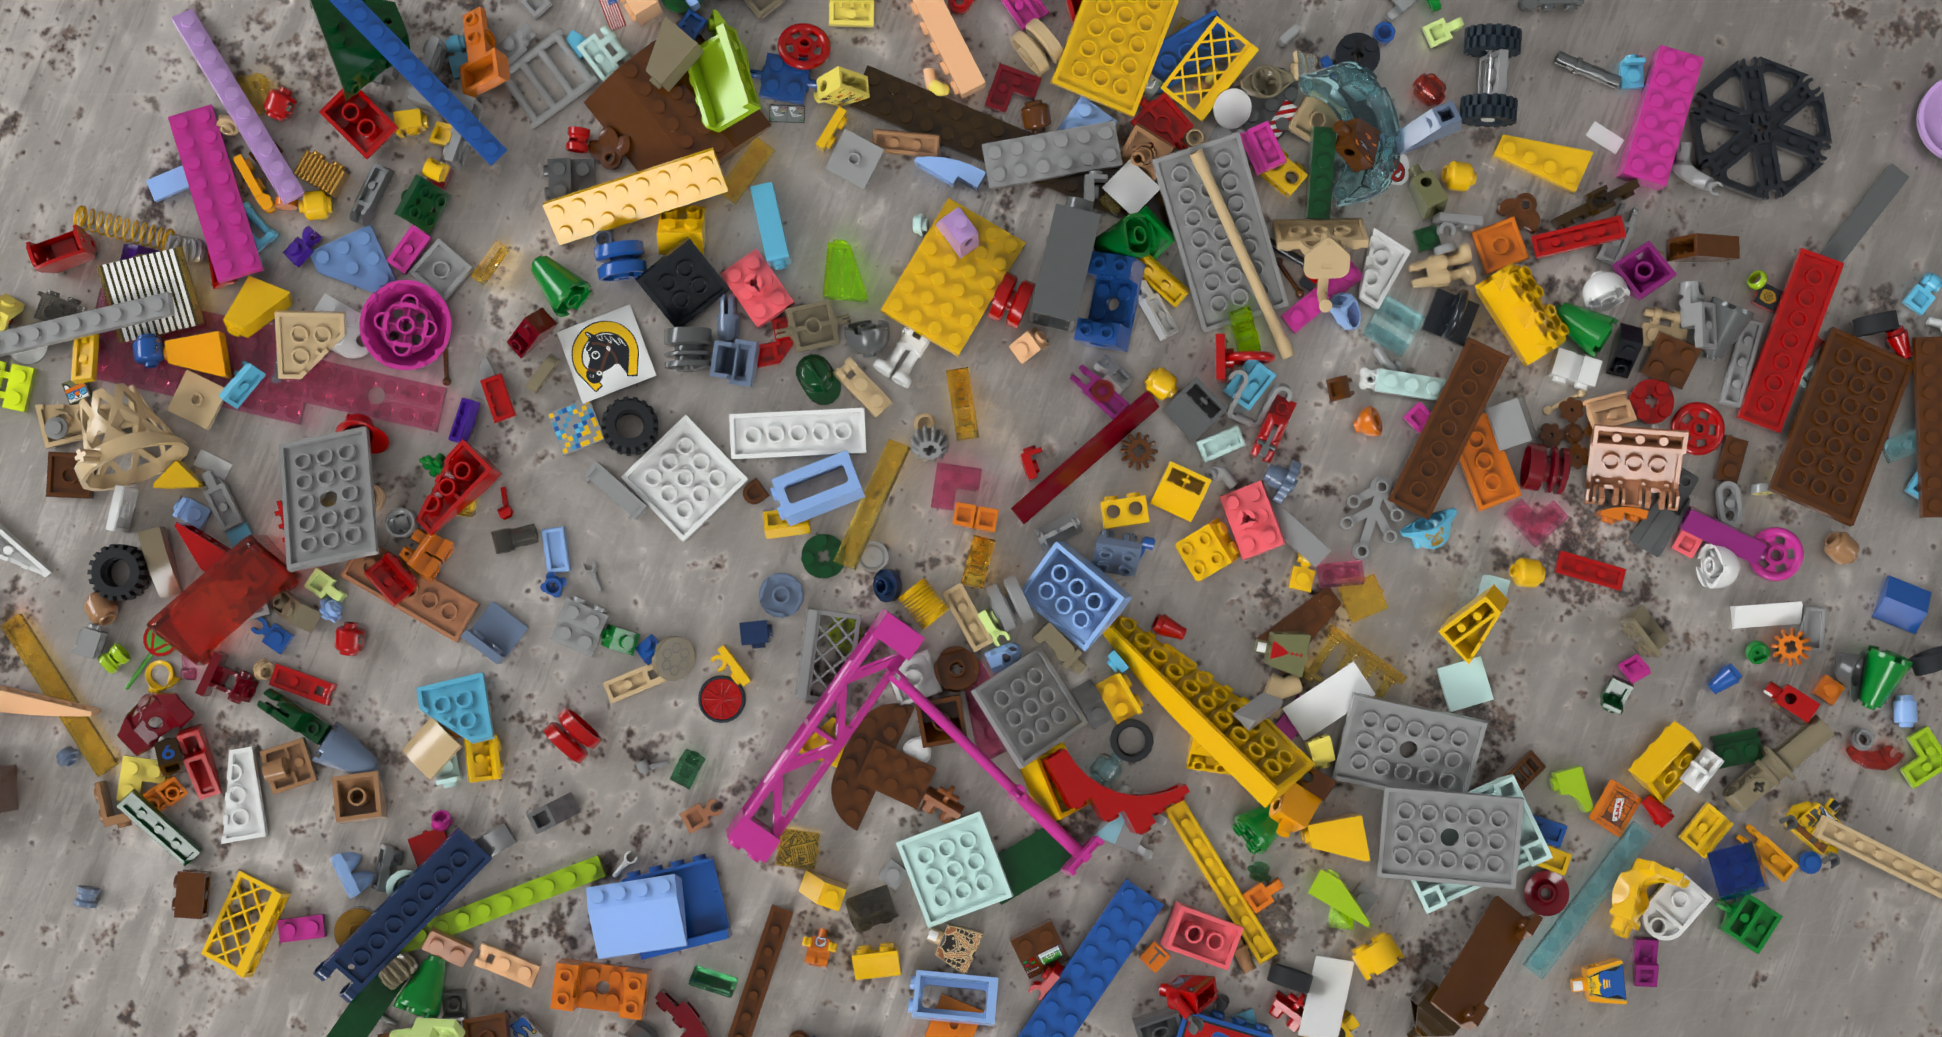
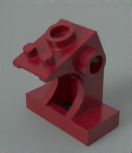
M215 651L195 693L206 697L210 696L215 688L227 693L228 700L234 703L241 704L242 701L250 703L259 682L253 679L254 675L245 670L238 672L225 666L229 655L221 651ZM230 675L236 678L233 689L225 686Z

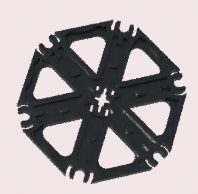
M1760 56L1758 58H1751V66L1746 65L1745 58L1741 59L1739 64L1737 60L1700 90L1697 95L1701 96H1696L1693 99L1699 102L1700 108L1691 107L1689 110L1691 113L1688 114L1696 163L1699 165L1703 160L1706 161V163L1700 166V171L1709 167L1712 171L1709 175L1710 177L1714 178L1718 175L1714 182H1721L1725 188L1753 199L1766 201L1769 199V191L1775 194V199L1780 198L1781 193L1782 197H1784L1825 164L1821 162L1827 160V157L1821 155L1820 150H1830L1832 138L1824 93L1822 92L1819 96L1815 97V94L1821 90L1820 86L1814 90L1809 88V83L1814 79L1809 78L1802 82L1809 74ZM1766 72L1781 76L1791 82V89L1771 106L1768 103L1764 73ZM1736 78L1739 81L1744 109L1715 99L1713 97L1714 91L1728 79ZM1805 106H1810L1814 109L1818 131L1813 136L1784 124ZM1704 122H1708L1736 134L1717 150L1710 153L1704 149L1701 125ZM1758 122L1760 123L1761 127H1765V130L1762 132V134H1760L1759 131H1755V127L1758 126ZM1777 149L1799 156L1805 161V167L1788 181L1782 180ZM1750 151L1756 176V183L1752 187L1733 181L1727 176V170Z

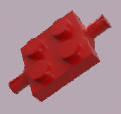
M1165 92L1150 102L1142 95L1139 103L1142 110L1130 123L1134 127L1138 123L1176 146L1179 150L1188 148L1182 139L1194 125Z

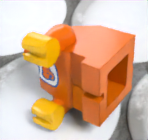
M819 928L818 936L803 937L802 945L807 948L805 964L827 969L830 953H836L838 947L837 943L826 939L828 930Z

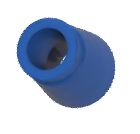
M1730 663L1727 666L1724 665L1707 685L1716 695L1739 683L1742 675Z

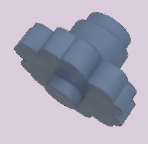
M1293 460L1287 469L1278 464L1276 466L1273 464L1269 465L1262 480L1266 481L1267 485L1276 489L1272 501L1281 504L1288 492L1294 490L1298 482L1296 478L1300 471L1301 463Z

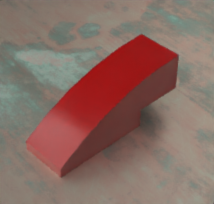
M202 724L180 730L176 738L184 754L183 762L199 800L221 794L222 790L216 764Z

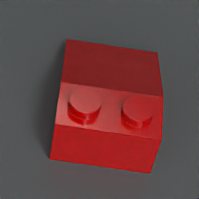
M342 88L319 111L367 160L399 129L362 90L346 101Z
M176 522L174 525L200 569L207 573L206 577L216 583L218 581L222 583L234 582L248 559L191 524Z

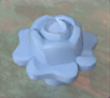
M329 596L320 600L321 607L319 611L322 613V618L331 620L333 623L342 619L341 612L343 608L340 602L331 599Z

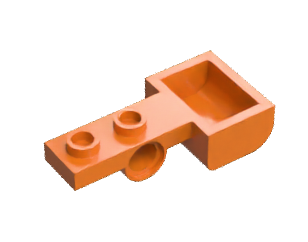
M480 6L462 15L468 62L459 66L462 93L474 98L510 80L508 58L495 48L496 39L492 32L488 30L486 10Z

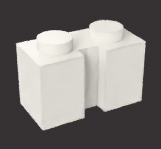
M1557 348L1553 351L1546 376L1552 377L1553 382L1565 384V382L1572 383L1574 388L1587 391V388L1595 387L1602 361Z

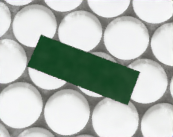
M378 973L349 1003L326 1037H368L406 981L396 989L390 990L382 983Z

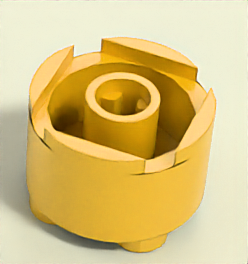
M1380 932L1371 938L1372 943L1369 945L1362 943L1351 950L1353 952L1351 957L1366 981L1371 979L1369 974L1373 975L1376 973V975H1379L1399 962L1397 957L1399 959L1405 958L1391 933Z

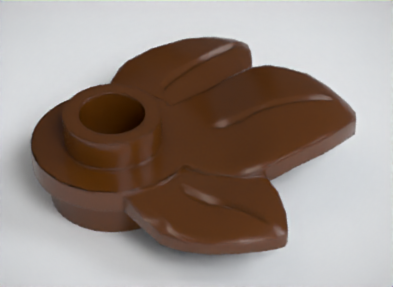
M607 125L601 130L598 137L599 140H590L588 146L591 156L601 161L604 168L615 170L621 166L622 157L629 152L631 141L628 135L618 137L616 131ZM610 155H613V159L608 162Z
M1521 193L1515 199H1505L1497 208V213L1506 216L1505 219L1515 217L1519 231L1524 227L1529 233L1534 234L1539 227L1540 216L1535 210L1537 201L1530 193ZM1528 200L1530 202L1529 207L1522 208V201Z

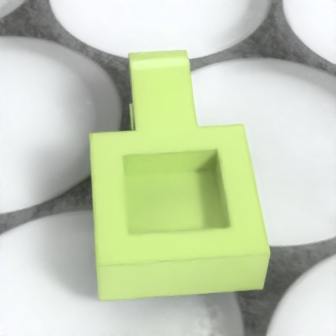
M1461 17L1447 24L1444 18H1441L1424 26L1422 30L1432 49L1452 40L1451 33L1462 29L1464 23Z
M317 567L304 585L305 588L322 599L329 595L336 601L343 602L347 597L345 592L334 587L337 580Z
M987 608L977 614L987 632L991 634L993 642L997 647L1002 645L999 641L1000 635H1004L1007 641L1011 639L1009 632L999 628L998 623L1000 620L997 619L993 610L990 611Z

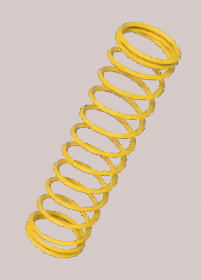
M80 205L74 213L73 225H77L79 215V226L83 227L87 218V208ZM94 208L89 212L88 227L84 229L85 231L89 229L91 233L98 232L101 236L106 234L109 238L115 236L117 240L123 238L125 242L132 240L135 245L139 243L144 247L149 245L151 249L158 247L160 251L166 250L165 244L170 232L171 235H175L173 229H168L164 234L165 230L162 226L157 235V245L152 247L151 242L156 232V226L153 224L149 230L148 243L144 245L142 240L147 231V223L144 222L140 229V241L136 243L133 238L137 233L139 223L138 220H135L131 228V239L126 240L125 235L130 225V219L127 217L123 223L122 237L118 238L116 233L121 225V216L118 215L114 222V234L110 236L107 232L112 224V213H109L106 217L105 232L100 233L99 228L104 219L103 211H100L97 216L96 230L91 231L90 227L95 218ZM93 211V217L90 223V216ZM101 213H102L101 222H100V224H99V226H98L99 217H100V215H101ZM109 216H111V218H110V223H109L108 228H107V222H108ZM118 218H119V224H118V227H117V229H116V223H117V220H118ZM127 220H128L127 228H126L125 233H124L125 224H126V222H127ZM144 225H145V230H144V233H143V236H142V230H143V227H144Z

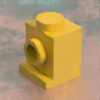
M420 108L393 112L394 123L399 127L396 135L400 138H405V133L409 136L419 135L421 131H425L430 127L428 115Z

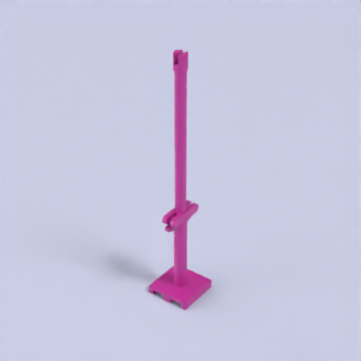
M897 668L894 673L900 679L897 680L893 675L888 679L906 693L1008 792L1006 795L1009 799L1016 801L1072 855L1060 870L1066 876H1074L1080 865L1086 863L1092 857L1091 853L1105 842L1099 836H1090L1081 846L1025 792L1026 788L1024 786L1015 784L909 682V679Z

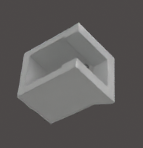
M89 623L88 627H83L79 630L75 643L77 647L71 652L91 659L98 658L103 653L109 633L102 631V626Z

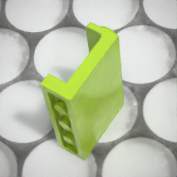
M724 23L716 27L718 32L716 36L700 45L704 53L688 70L689 82L694 88L696 95L695 101L702 114V123L707 129L718 133L761 109L737 30Z

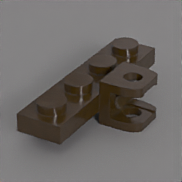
M1634 179L1607 192V185H1604L1583 196L1585 204L1554 218L1550 222L1554 229L1560 226L1562 229L1575 224L1574 219L1582 217L1584 220L1590 216L1594 217L1616 206L1614 200L1620 197L1622 200L1635 195L1634 190L1639 188L1640 185L1637 179Z

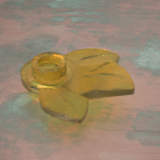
M262 73L238 76L236 81L250 104L259 115H263L266 112L263 104L270 87L268 78ZM256 80L259 81V87H258V88H256V85H255Z

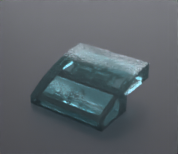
M1386 295L1380 308L1376 309L1363 335L1402 357L1425 316L1393 297Z

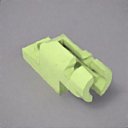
M416 1018L412 1028L392 1030L389 1037H464L466 1031L456 1019Z

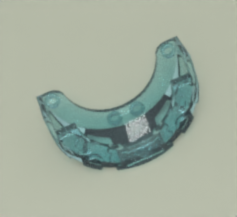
M1351 61L1298 76L1303 93L1307 97H1314L1324 101L1331 107L1339 120L1345 122L1354 118H1360L1381 132L1373 168L1355 173L1345 162L1343 172L1333 187V197L1337 207L1364 202L1384 192L1392 183L1391 177L1393 172L1398 170L1400 154L1397 153V141H1401L1397 112L1386 87L1381 88L1376 81L1377 75L1369 68H1362L1357 65V62Z

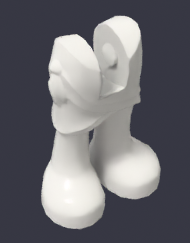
M904 327L901 333L902 336L890 355L885 360L877 359L873 367L889 378L905 350L910 351L902 365L891 378L898 385L908 389L912 383L909 376L917 359L922 357L930 341L923 336L919 340L913 337L916 332Z

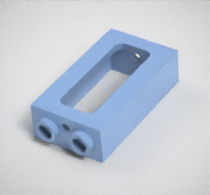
M847 450L771 479L774 486L770 489L775 501L779 500L781 505L777 510L781 520L786 519L789 526L865 497ZM844 467L848 477L846 483L796 503L789 502L785 489Z
M916 970L915 976L911 975L910 989H914L913 999L909 998L908 1012L912 1013L911 1018L993 1026L995 1024L998 989L997 977ZM926 985L983 990L986 992L985 1011L977 1013L925 1008L922 1005L923 988Z

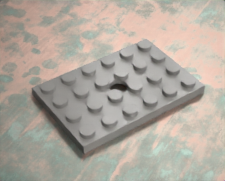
M364 426L279 444L287 570L294 572L379 554L369 429ZM328 492H335L337 494L336 503L331 507L322 506L321 500L326 497V494Z
M1353 692L1332 768L1331 778L1384 790L1385 785L1468 792L1488 723L1482 719ZM1407 741L1414 742L1417 745L1416 753L1411 754L1409 757H1405L1400 753V746Z
M1384 785L1376 876L1380 878L1516 889L1524 798ZM1452 828L1458 832V840L1453 845L1442 843L1440 836L1445 829Z

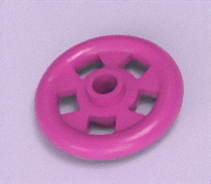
M1771 527L1756 534L1755 537L1769 543L1764 557L1769 563L1766 568H1763L1759 561L1756 565L1749 562L1757 575L1770 581H1782L1790 578L1800 569L1804 558V550L1801 541L1793 532L1781 527ZM1776 536L1785 538L1784 545L1774 542ZM1787 549H1794V559H1787ZM1773 550H1778L1779 556L1777 558L1771 556ZM1782 563H1784L1786 569L1781 572H1777L1775 569V565H1781Z

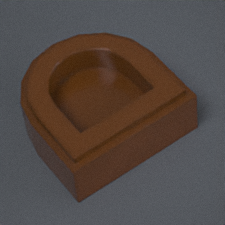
M757 478L749 482L743 489L744 499L753 505L763 502L770 496Z

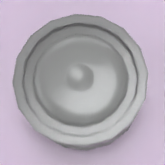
M867 541L858 549V563L866 571H880L888 563V550L879 541Z

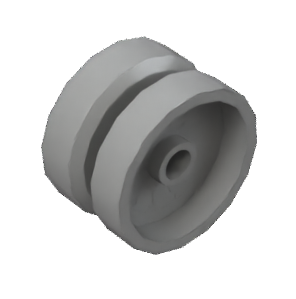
M1015 575L1009 576L1003 581L1007 591L1006 594H1003L997 583L986 587L991 600L989 601L1006 632L1017 627V622L1013 615L1015 612L1024 624L1035 619Z

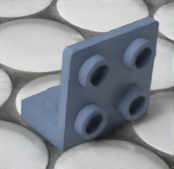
M491 602L471 629L465 630L461 637L494 663L502 664L527 632L528 626L496 602Z

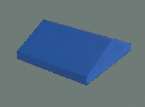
M1888 575L1872 617L1909 633L1916 634L1928 614L1932 592Z

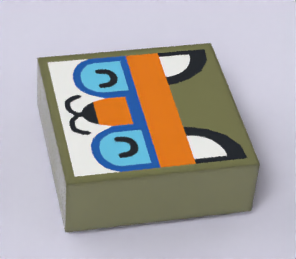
M69 380L61 384L69 405L79 403L82 398L89 399L92 397L88 383L75 384Z

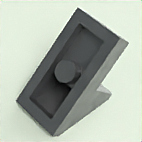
M1091 679L1071 690L1093 729L1113 719Z

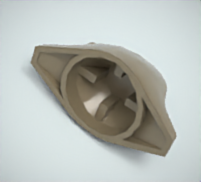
M1260 65L1244 77L1240 84L1247 95L1256 98H1271L1282 92L1295 79L1291 72L1271 65Z

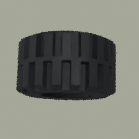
M628 396L623 397L622 400L618 398L614 400L612 405L609 404L607 406L606 412L602 415V435L609 448L617 451L618 454L622 455L623 453L626 456L636 454L637 456L642 451L646 452L654 444L658 435V418L652 406H649L645 400H638V397L628 398ZM628 414L638 416L643 422L642 433L635 438H624L619 435L616 424L622 416Z
M110 544L109 547H102L100 549L101 552H96L93 555L96 559L89 562L92 569L88 570L87 574L91 575L92 578L88 580L90 584L95 585L92 589L95 592H100L99 596L102 598L108 597V600L112 601L136 599V596L143 595V589L149 588L150 585L147 582L152 580L149 575L142 550H137L138 547L125 544ZM123 559L129 566L130 575L123 585L118 586L112 579L111 570L118 560Z

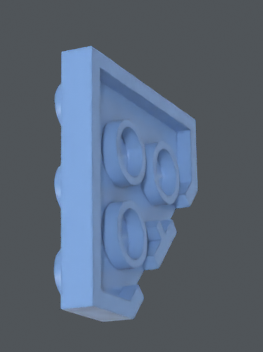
M371 224L313 250L314 252L310 255L318 273L371 293H375L387 283L397 281L390 264L386 261L387 257Z

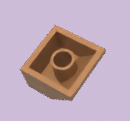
M378 771L332 777L336 823L347 824L388 818L386 796Z

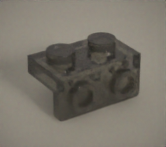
M47 289L46 293L38 291L37 295L41 296L34 318L48 321L88 311V308L81 306L82 301L72 297L64 300L60 298V293Z
M887 884L844 900L851 923L856 932L868 931L875 925L889 923L899 916Z

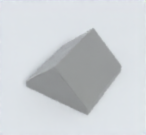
M1524 396L1485 408L1499 451L1538 439Z

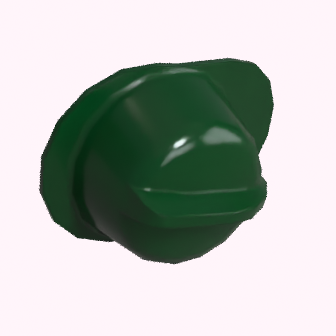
M810 354L798 362L796 367L797 379L807 396L814 403L828 405L833 403L840 395L841 383L833 374L832 366L823 356Z

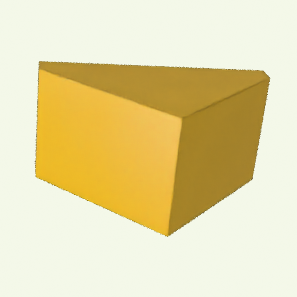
M176 460L153 483V488L192 489L203 488L206 484L184 462Z

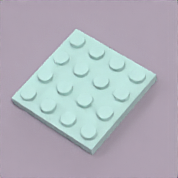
M981 810L896 842L928 928L1014 896Z

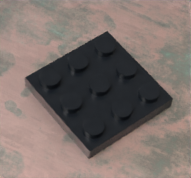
M689 237L635 278L674 327H684L730 290Z

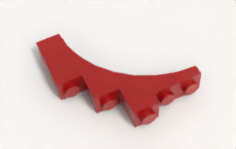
M1060 748L1041 759L1066 807L1077 810L1084 807L1088 800L1098 820L1111 822L1119 817L1118 813H1121L1130 832L1139 833V835L1150 831V826L1156 823L1152 814L1156 816L1166 810V806L1183 801L1185 795L1190 793L1187 785L1183 783H1178L1165 790L1149 794L1120 793L1106 788L1088 777L1076 765L1066 749Z

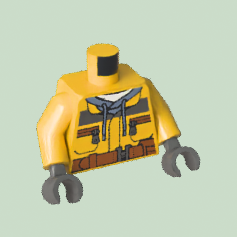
M1830 798L1824 806L1813 801L1792 805L1785 817L1779 819V823H1784L1787 827L1786 831H1792L1815 853L1821 855L1826 853V856L1821 860L1823 864L1830 861L1831 869L1840 864L1839 848L1812 835L1821 815L1841 823L1834 815L1842 806L1833 798Z

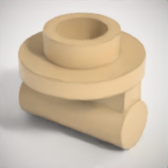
M219 114L216 125L219 126L221 133L229 136L236 135L239 130L231 117Z

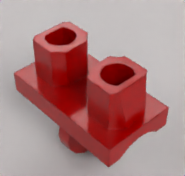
M1277 990L1274 994L1269 1014L1276 1019H1279L1283 1013L1287 1014L1290 1018L1286 1021V1025L1293 1032H1296L1300 1028L1306 995L1301 992L1295 996L1290 992L1286 996L1280 990Z

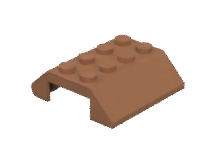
M1594 424L1589 444L1584 504H1595L1596 490H1598L1597 503L1598 505H1603L1605 489H1612V506H1618L1619 492H1621L1622 507L1641 508L1642 494H1644V508L1649 509L1652 501L1651 492L1659 493L1658 509L1664 510L1667 495V510L1678 511L1680 499L1678 488L1683 454H1686L1689 431Z

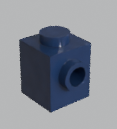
M768 620L739 623L742 645L752 644V649L765 648V643H769L770 638L774 637L773 625L768 624Z

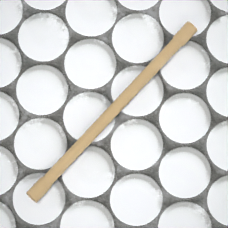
M1197 150L1190 154L1191 160L1211 198L1274 336L1282 359L1294 355L1295 352L1282 329L1210 171V166L1203 150Z

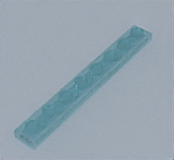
M1635 821L1631 822L1523 963L1525 967L1542 980L1613 889L1619 875L1630 867L1653 837L1652 834Z

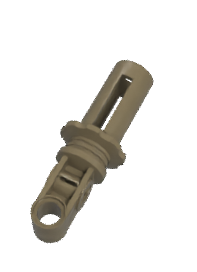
M1817 715L1813 716L1808 723L1801 726L1775 749L1772 748L1771 750L1768 746H1764L1765 757L1761 760H1756L1754 766L1744 772L1733 783L1729 784L1722 791L1723 798L1737 813L1746 811L1772 787L1778 786L1783 778L1788 777L1791 780H1795L1796 777L1792 774L1794 769L1833 738L1835 734Z

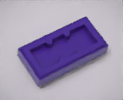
M462 397L448 440L459 443L464 439L468 442L471 430L475 426V418L480 406L479 402Z

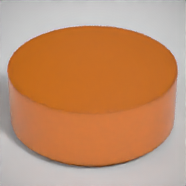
M277 196L275 198V207L281 210H297L298 199L284 205L280 197Z

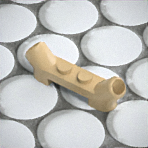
M1273 673L1263 692L1283 700L1301 693L1303 687L1298 676L1289 675L1283 678ZM1280 706L1279 710L1270 715L1268 719L1270 721H1273V718L1277 719L1283 707Z

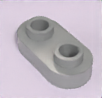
M1732 481L1722 482L1715 489L1718 519L1731 526H1735L1743 518L1740 489ZM1724 489L1729 491L1728 497L1723 495ZM1727 511L1732 513L1731 519L1726 517Z

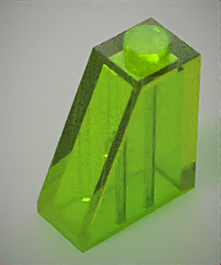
M834 239L833 243L828 242L823 298L868 303L869 297L851 245L846 244V240Z

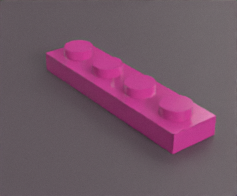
M1351 259L1349 272L1344 277L1329 279V300L1337 293H1345L1361 280L1362 273ZM1317 287L1280 316L1294 334L1322 312L1319 309Z

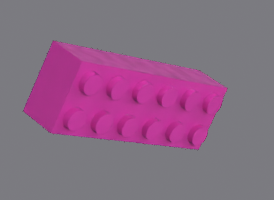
M1660 45L1653 51L1644 88H1642L1616 178L1628 182L1637 179L1639 185L1658 191L1667 186L1703 64V57L1664 45Z

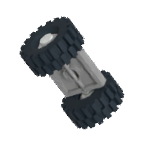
M1500 23L1478 24L1477 26L1471 25L1466 27L1463 52L1468 56L1471 55V57H1479L1480 60L1478 92L1473 95L1462 96L1460 100L1462 124L1475 125V127L1485 126L1488 128L1507 127V125L1512 126L1516 124L1518 100L1516 97L1506 96L1509 86L1507 70L1510 65L1509 58L1521 54V28Z

